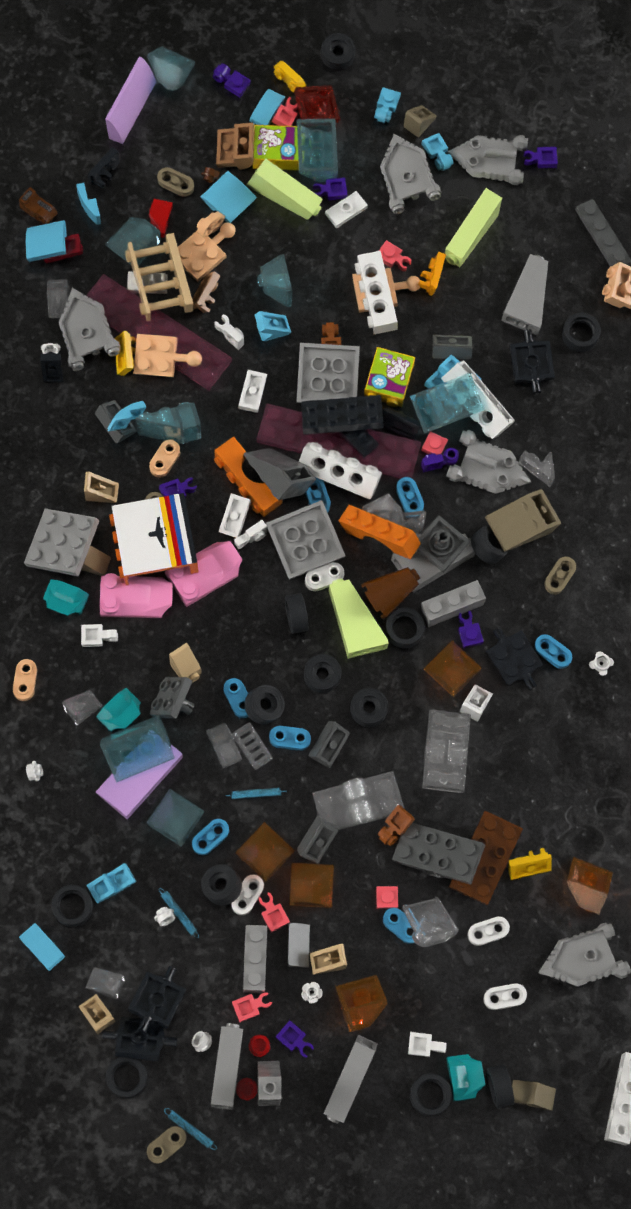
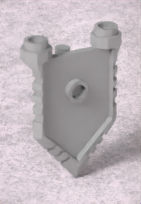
M396 134L392 137L389 144L390 147L387 149L388 152L385 154L380 168L384 175L386 187H388V193H390V209L394 214H399L404 211V199L411 197L412 200H416L419 198V194L426 192L427 197L434 201L441 197L440 194L442 192L439 185L432 179L433 176L426 161L425 151L417 146L414 147V144H409L410 142L405 141V139Z
M477 135L470 139V141L449 150L447 153L455 161H459L458 163L472 177L498 179V181L505 180V182H509L512 185H518L523 183L524 172L515 169L517 151L527 150L528 138L518 135L513 140L507 141V139L501 140V138L495 139L494 137L487 138V136Z
M72 288L68 302L65 305L66 308L63 310L64 313H62L59 320L61 331H63L62 335L65 338V344H67L66 348L69 350V367L73 371H79L84 368L83 364L85 361L83 356L90 353L98 355L102 348H105V352L109 356H116L120 353L121 346L110 334L111 330L108 328L109 324L107 323V317L104 315L103 305L95 300L93 301V299L88 298L86 295L83 296L81 292Z
M463 430L459 442H462V445L468 448L461 466L450 465L446 477L450 478L449 480L454 482L464 481L469 485L473 484L475 487L487 489V491L495 494L503 492L505 489L510 490L511 487L516 488V486L519 487L531 483L526 473L522 471L523 468L519 466V462L516 461L517 459L512 451L504 448L500 449L498 446H492L490 443L486 444L485 441L481 442L479 439H476L477 437L473 431Z
M603 923L596 929H593V931L589 930L586 933H580V935L559 940L554 947V951L552 950L550 953L551 956L547 958L548 961H545L540 969L539 974L552 978L555 977V979H561V981H566L569 984L580 986L587 984L588 981L593 982L596 981L595 979L599 980L602 977H609L610 974L622 979L627 977L631 970L627 961H615L607 942L612 936H615L614 928L611 923Z

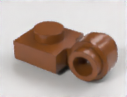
M327 322L326 325H322V335L327 338H321V344L341 345V337H335L339 336L338 324Z
M397 805L385 820L390 827L384 826L379 831V839L385 845L392 846L399 838L397 833L403 835L415 818L401 805Z

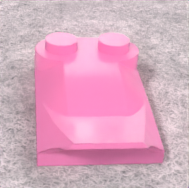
M231 541L216 542L196 553L199 573L191 574L189 566L165 571L166 577L173 583L175 591L186 607L238 577L242 558Z
M110 573L101 576L100 617L162 618L164 612L172 606L173 583L165 580L163 577L132 576L129 577V585L126 586L125 579H120V576Z

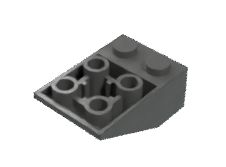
M268 448L243 454L250 466L259 474L260 479L271 490L272 495L278 500L303 495L316 480L305 464L273 449Z

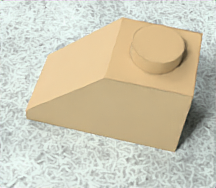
M187 643L169 654L170 665L178 677H187L192 680V683L200 678L201 667Z

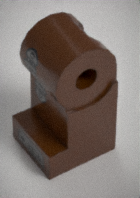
M31 187L19 199L20 208L43 224H49L58 214L57 210L38 196Z

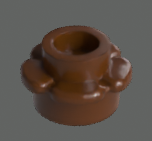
M206 167L204 173H201L204 176L203 180L214 184L215 181L219 180L220 172L215 169Z

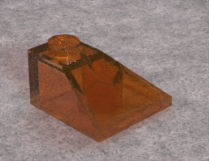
M453 640L424 668L453 697L482 669Z
M264 822L236 851V854L267 882L295 850Z
M573 857L566 883L578 906L588 912L600 914L608 896L613 872Z
M292 863L289 905L332 908L334 865Z
M377 975L335 986L349 1032L370 1027L388 1004Z

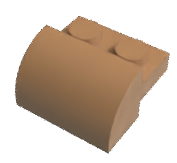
M254 123L234 124V128L218 130L216 160L218 168L237 166L239 170H242L253 164Z

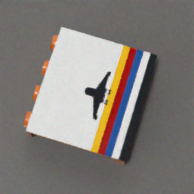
M184 493L112 506L113 514L109 515L111 526L116 528V531L112 532L114 544L118 543L119 549H115L117 561L122 562V566L118 568L120 579H125L126 586L129 585V577L189 566L191 574L199 573Z

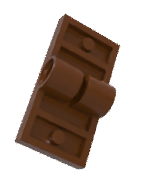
M484 811L471 840L482 842L485 845L472 884L469 885L452 880L449 888L488 905L523 828Z

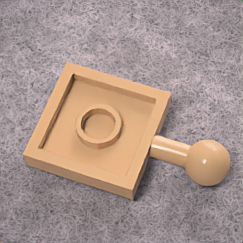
M229 222L222 224L220 232L212 239L208 236L203 237L196 231L178 246L183 268L197 282L227 258L226 254L217 244L224 238L233 237L236 231L235 226Z
M391 268L385 269L394 307L398 306L395 291L408 289L414 292L420 289V279L417 276H410L406 281L394 283ZM374 273L367 274L368 277L376 276ZM352 274L359 313L367 312L369 310H365L363 299L366 298L365 293H361L359 287L361 276L360 274ZM372 291L371 294L378 295L380 292Z
M137 334L133 373L174 377L175 361L187 362L190 366L196 367L201 364L202 356L197 351H191L188 354L176 353L177 337Z

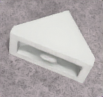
M475 684L462 704L460 712L478 722L493 694Z

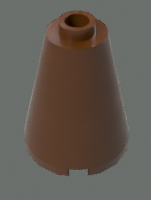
M409 567L364 582L361 586L368 589L365 592L367 598L376 612L381 611L383 613L380 617L384 619L419 585L418 580L421 578L414 568L411 570Z

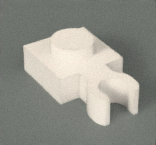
M263 520L259 521L247 529L246 533L234 539V544L238 549H241L249 542L260 541L265 537V533H267V525Z

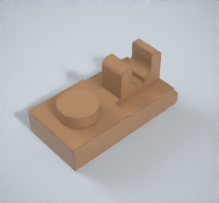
M215 271L205 274L192 298L193 308H198L203 313L210 311L206 307L205 301L209 304L215 302V299L209 295L218 286L217 281L220 275Z

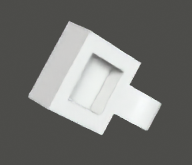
M222 315V320L225 324L220 325L216 321L214 326L239 350L244 345V334L239 328H234L229 324V318L226 315Z
M102 624L82 625V647L103 646V640L109 642L118 641L117 630H103Z
M410 1032L408 1055L430 1057V1051L445 1053L446 1043L431 1041L432 1034Z

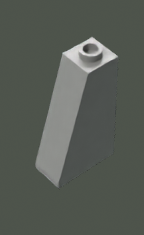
M530 254L501 320L522 330L531 329L532 334L537 336L542 325L548 261L543 257Z
M469 538L470 543L444 572L418 551L415 552L411 560L393 553L391 561L398 570L406 567L416 570L421 579L418 580L419 585L412 591L414 593L474 557L475 552L471 545V538Z
M226 1023V1027L221 1026L211 1107L233 1110L243 1029H240L238 1024Z
M360 1035L357 1036L324 1111L328 1120L334 1123H339V1121L344 1123L378 1043Z
M257 1061L258 1106H280L281 1072L279 1061Z

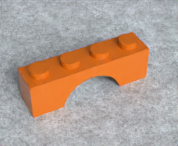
M232 437L215 449L214 461L219 468L223 467L226 470L228 479L238 485L240 494L244 498L251 500L253 510L265 517L283 504V499L278 500L274 497L265 483L253 482L245 476L242 465L246 459L243 455L246 451L236 438Z
M348 505L338 520L347 534L359 539H363L364 536L372 537L386 545L395 554L410 560L421 545L413 530L352 505Z

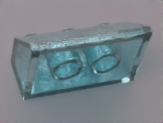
M297 119L299 174L316 182H326V179L337 178L338 163L335 119Z
M159 715L106 736L100 742V747L116 782L175 759L167 731Z

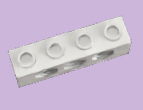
M381 251L357 255L358 263L354 264L356 274L361 276V281H359L361 293L364 292L366 297L363 299L364 308L369 310L370 314L367 317L369 328H373L374 334L397 330L398 322ZM374 273L376 276L368 277L367 274ZM372 291H379L380 294H378V295H373V294H371V292H372ZM381 308L384 312L377 313L375 310Z
M465 361L457 363L441 378L444 381L445 388L455 394L457 402L461 406L466 407L470 412V417L483 427L482 431L486 436L494 439L515 422L513 417ZM462 381L467 384V390L462 389ZM474 396L479 398V406L474 403ZM487 411H489L490 413H492V415H493V420H492V421L487 418V416H486Z
M308 442L299 462L306 465L314 477L370 500L375 494L382 472L372 465H363L355 458H346L341 456L338 451H329L315 442ZM317 458H322L325 461V465L320 464ZM336 466H341L344 472H339ZM354 474H360L363 480H358Z
M628 1052L621 1055L604 1139L621 1145H628L631 1140V1053Z

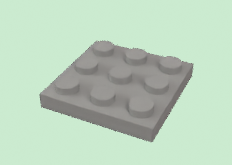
M300 343L297 403H301V401L357 397L360 346Z
M322 500L266 523L289 580L345 557Z
M44 509L24 564L27 567L79 576L99 520L96 517Z

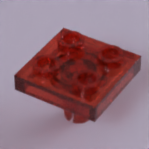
M332 85L295 88L294 93L302 125L339 122L340 117Z

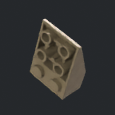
M542 489L527 494L485 517L504 552L551 534L561 524Z

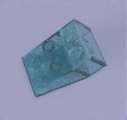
M471 373L410 396L424 434L485 410Z
M184 402L179 404L178 407L161 408L158 412L151 414L146 412L140 414L139 417H135L138 435L161 440H174L181 444L201 439V423L194 402Z

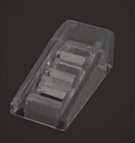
M250 722L232 733V737L255 770L273 759ZM249 731L250 735H248L244 739L240 738V736L244 735ZM250 740H255V742H253L249 746H245V744ZM257 746L260 747V749L250 754L249 751H251ZM264 753L265 756L255 762L254 758Z

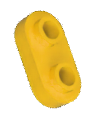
M279 61L274 66L275 76L279 80H283L292 92L301 93L306 88L304 80L284 61Z

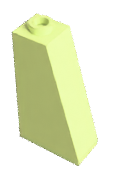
M266 158L246 185L307 220L312 215L316 217L322 208L320 206L323 200L321 197Z
M487 188L484 190L445 249V258L450 264L461 267L498 217L502 197Z
M337 579L332 584H329V594L348 659L387 649L388 639L350 580Z

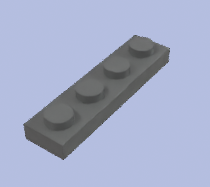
M591 199L577 206L575 211L610 267L618 262L628 266L631 265L630 257L595 201Z

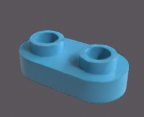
M316 478L311 486L315 485L318 489L312 490L309 487L305 492L309 505L322 500L328 513L331 506L324 481Z
M410 477L401 478L397 482L396 492L403 509L409 516H418L423 511L424 501L417 484ZM408 487L410 490L405 492L402 488ZM410 505H416L417 509H411Z
M541 635L536 639L534 648L537 654L556 668L564 669L570 665L572 653L568 648L549 635ZM546 644L548 649H542L541 645ZM562 656L564 661L560 662L557 657Z
M236 678L227 680L224 684V694L233 712L240 718L249 717L245 709L239 707L241 703H245L246 696L248 695L244 684ZM232 685H235L238 687V689L236 691H232L230 687Z
M276 726L270 731L269 740L277 748L305 750L310 745L311 736L307 730L302 728ZM282 733L284 737L282 739H278L276 737V734ZM299 735L304 737V740L301 742L297 740Z
M215 819L203 828L192 840V848L195 853L207 855L217 847L229 834L228 824L222 819ZM219 827L222 829V833L216 834L214 830ZM206 842L207 846L200 848L199 843Z
M390 908L384 913L383 923L385 927L404 943L413 944L419 940L421 936L419 925L400 909ZM396 915L398 920L393 922L390 920V916ZM407 929H413L414 935L409 936L406 932Z

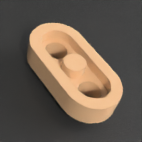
M217 211L215 213L212 212L206 218H202L197 224V233L203 237L214 233L223 224L225 216Z
M166 440L160 445L149 464L150 472L153 476L161 478L166 476L180 455V447L176 441ZM168 447H172V448H173L172 451H167L166 449H167ZM162 463L163 466L161 468L156 467V464Z
M21 660L16 666L13 693L20 701H27L34 695L37 667L32 660ZM25 666L30 667L28 672L23 671ZM22 686L27 687L25 692L19 691Z

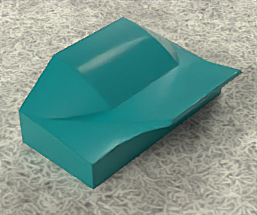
M51 579L43 600L46 601L48 609L68 616L75 612L82 614L89 594L73 585Z
M125 688L117 693L96 717L110 732L119 728L126 729L141 714L139 708L141 702Z
M468 1054L447 1057L453 1102L476 1098L477 1092L485 1086L482 1062L471 1058Z

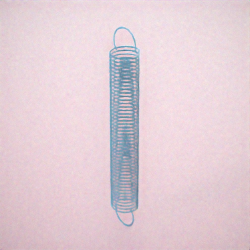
M271 788L258 795L261 789H254L240 796L242 791H233L231 797L232 799H241L247 796L250 798L265 795L279 796L284 791L276 794L279 788Z
M163 893L161 895L163 900H166V904L174 910L176 917L186 927L189 934L192 935L195 931L194 925L192 924L191 926L189 919L187 921L185 913L183 912L182 914L181 908L179 907L178 909L177 903L175 902L174 904L173 898L171 897L170 899L168 895L169 893Z
M175 1112L174 1117L182 1120V1117L178 1114L176 1115ZM183 1119L182 1123L190 1126V1129L198 1132L196 1133L198 1134L197 1138L203 1140V1143L209 1145L211 1148V1145L213 1144L212 1140L204 1136L205 1134L198 1131L197 1128L190 1125L189 1122Z

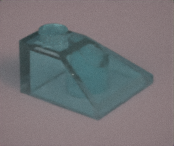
M162 46L148 53L147 56L158 83L163 84L164 88L172 91L182 87L195 64V61Z
M130 217L106 243V246L127 261L125 251L128 250V242H132L134 251L157 246L161 242L160 230L146 219ZM146 257L136 258L137 264L139 265Z
M283 254L261 266L260 275H257L259 287L263 286L266 295L286 307H291L292 287Z
M169 789L146 824L179 846H182L205 811Z

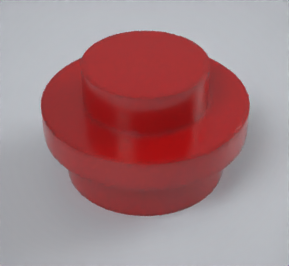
M256 1035L249 1042V1050L254 1056L263 1057L270 1050V1041L264 1035Z
M244 1078L238 1082L236 1093L241 1099L251 1100L257 1095L258 1086L253 1079Z

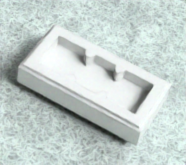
M355 191L326 210L325 215L337 229L366 210L368 205L358 192Z

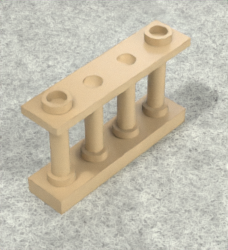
M174 233L166 234V242L163 245L136 251L133 249L132 242H128V250L125 251L127 262H131L142 302L139 304L141 315H145L146 321H151L150 311L178 305L184 307L185 313L193 312V300ZM164 252L169 254L170 260L166 263L138 268L136 258ZM170 270V272L174 271L175 277H173V280L143 286L141 276ZM174 287L179 289L180 295L177 298L148 304L147 293Z

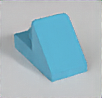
M262 311L254 315L262 341L279 338L291 333L286 315Z

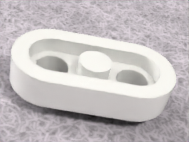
M333 562L311 570L306 574L305 585L311 591L325 589L333 581L343 579L344 568L339 563ZM335 569L338 573L333 575L330 571ZM318 577L319 581L314 582L312 581V578Z
M249 875L242 882L241 893L232 902V909L236 914L246 915L254 907L264 888L263 880L259 876ZM251 883H255L257 885V888L255 890H251L249 888V885ZM244 901L246 907L240 908L238 903Z
M494 917L476 923L470 927L468 939L476 946L502 939L509 932V923L503 917ZM495 925H500L501 928H502V931H501V932L495 931V929H494ZM480 932L482 934V938L477 939L474 936V933Z
M520 984L490 988L484 995V1004L491 1010L519 1006L526 1000L527 992ZM512 992H517L519 998L513 999L511 996ZM491 996H496L498 998V1002H491Z

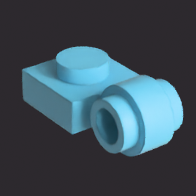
M382 88L374 116L377 121L382 123L390 122L392 112L396 110L401 93Z
M439 133L422 140V146L430 159L437 157L434 162L438 170L444 171L451 168L453 159L450 154H445L448 152V147Z

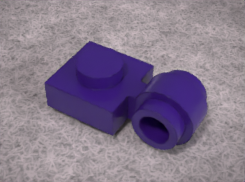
M226 64L218 65L213 71V78L219 83L226 82L224 88L241 97L251 84V80L237 71L230 75L231 70Z
M448 448L444 451L443 456L442 454L436 455L435 453L426 455L422 458L421 462L423 473L440 469L443 465H455L459 459V452L455 448Z

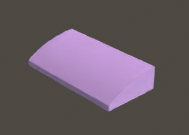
M141 57L135 63L105 119L109 139L121 144L127 138L156 84L151 68Z
M151 730L100 786L96 793L123 817L128 819L183 758V755L169 742Z

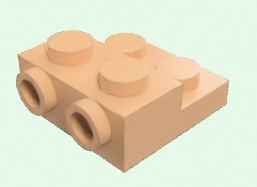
M618 262L611 266L606 273V277L609 280L602 290V294L605 295L604 302L618 308L625 306L631 309V267Z

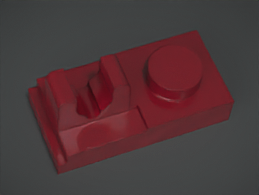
M75 234L65 237L66 254L43 260L46 263L83 254L80 235Z

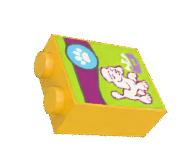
M254 125L253 169H258L266 158L281 170H299V163H303V151H300V146L304 145V134H300V126Z
M377 347L364 396L381 395V401L388 406L402 407L414 367L415 357Z

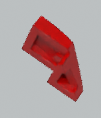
M154 199L149 212L150 225L159 231L160 237L164 238L173 202Z

